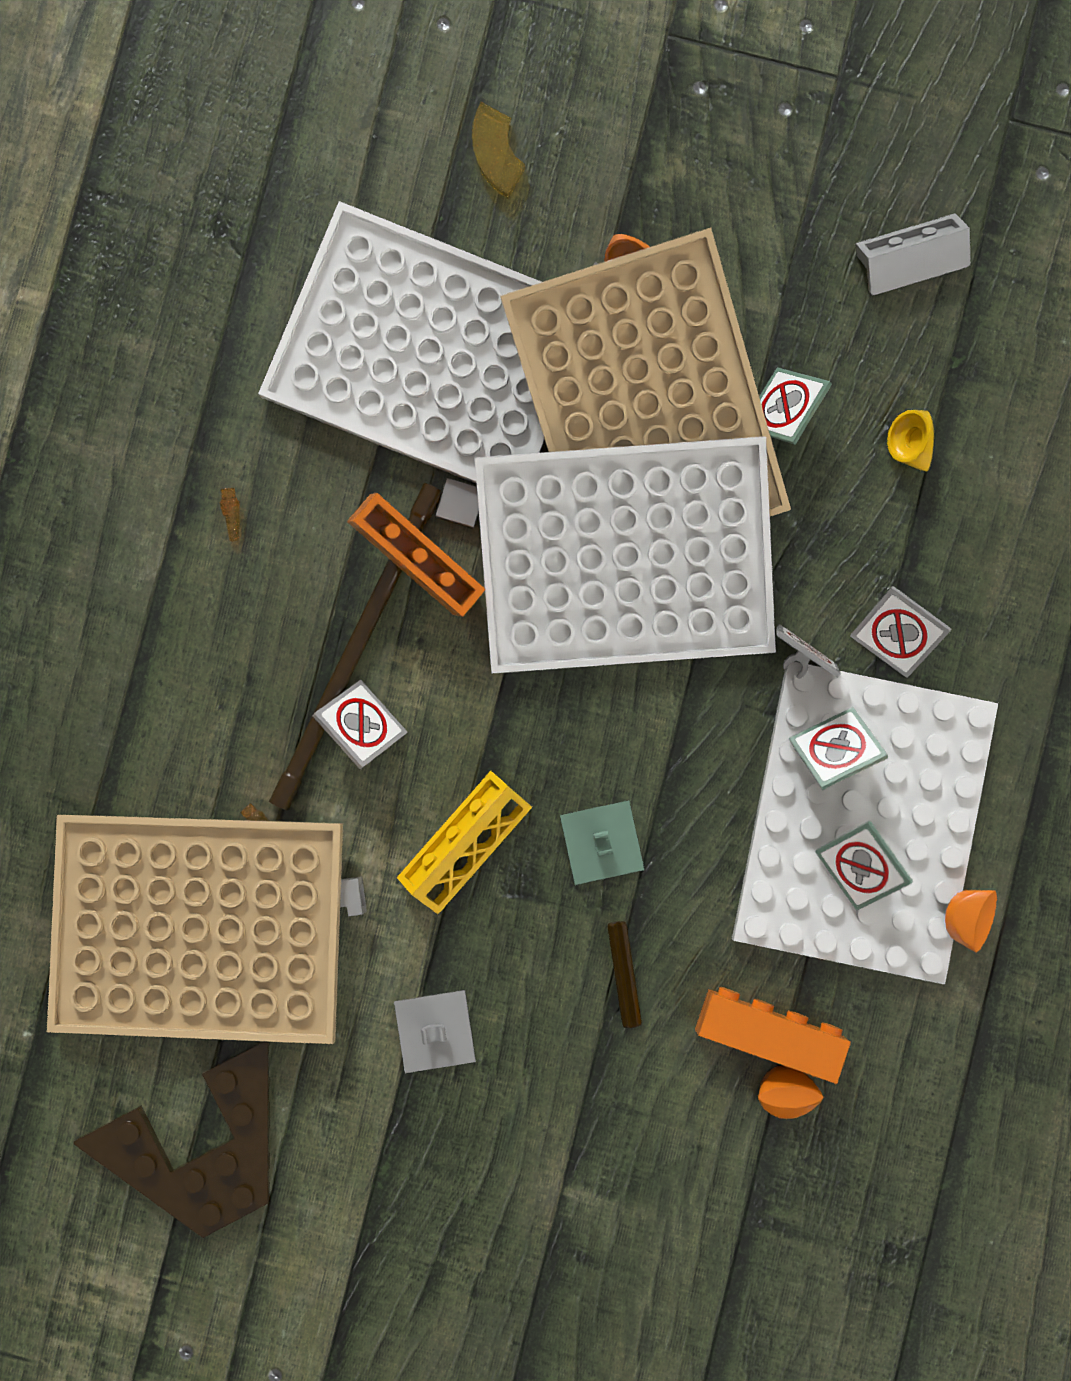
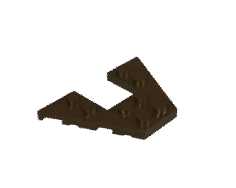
M262 1041L202 1074L234 1137L223 1144L173 1169L142 1105L76 1139L73 1142L74 1145L202 1238L267 1205L270 1201V1041Z

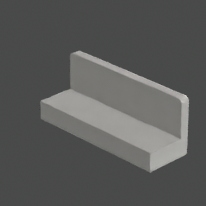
M952 214L856 243L857 257L867 268L869 292L872 295H876L970 266V228L956 214Z

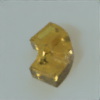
M480 102L472 129L475 157L479 169L489 184L509 199L525 170V164L514 155L508 144L511 117Z

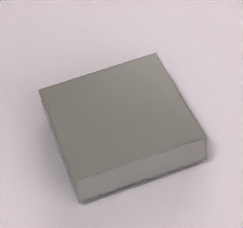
M447 478L436 517L474 528L479 513L477 487Z

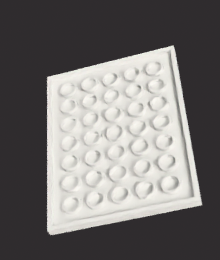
M339 201L258 394L261 398L477 484L476 457L540 453L545 442L500 297L501 295L542 282Z
M766 437L475 458L492 673L776 652Z
M793 661L784 673L732 940L945 984L954 940L946 929V910L951 899L957 893L963 891L998 703L840 671L841 674L837 678L823 667L809 664L807 673L804 677L798 679L796 675L801 671L802 664ZM854 707L888 754V759L822 790L791 744L789 738ZM871 821L913 882L856 911L815 851L864 823Z

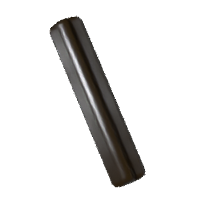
M614 921L609 923L607 927L622 1025L624 1028H635L641 1026L642 1021L628 929L625 921Z

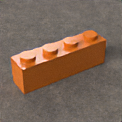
M378 493L370 494L347 521L455 616L463 617L486 590Z
M719 987L718 992L708 989L695 1028L698 1036L818 1078L838 1083L851 1043L841 1035L842 1029L822 1022L820 1028L807 1023L808 1017L789 1010L786 1016L773 1012L774 1005L758 999H753L752 1004L739 1000V993L724 987Z

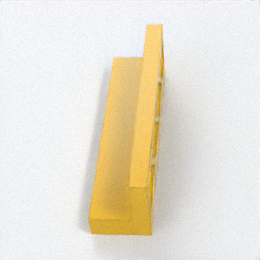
M490 771L397 876V879L413 897L439 914L530 811L532 806L496 774ZM511 799L518 804L509 816L501 817V810ZM491 829V836L488 840L477 844V837L482 831ZM468 856L466 865L460 870L453 871L454 863L460 857ZM444 883V890L435 900L427 896L435 885Z

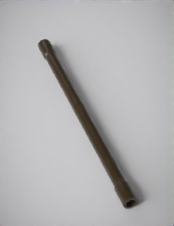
M423 483L408 518V521L421 532L426 522L430 520L443 493L438 488L427 483ZM390 559L386 563L314 713L344 692L403 571ZM313 716L287 769L282 773L269 800L271 804L287 811L325 732V729Z

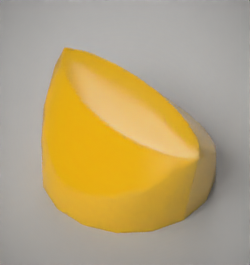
M907 410L898 415L891 424L887 437L888 450L895 460L926 472L930 467L933 455L934 427L932 417L926 410Z

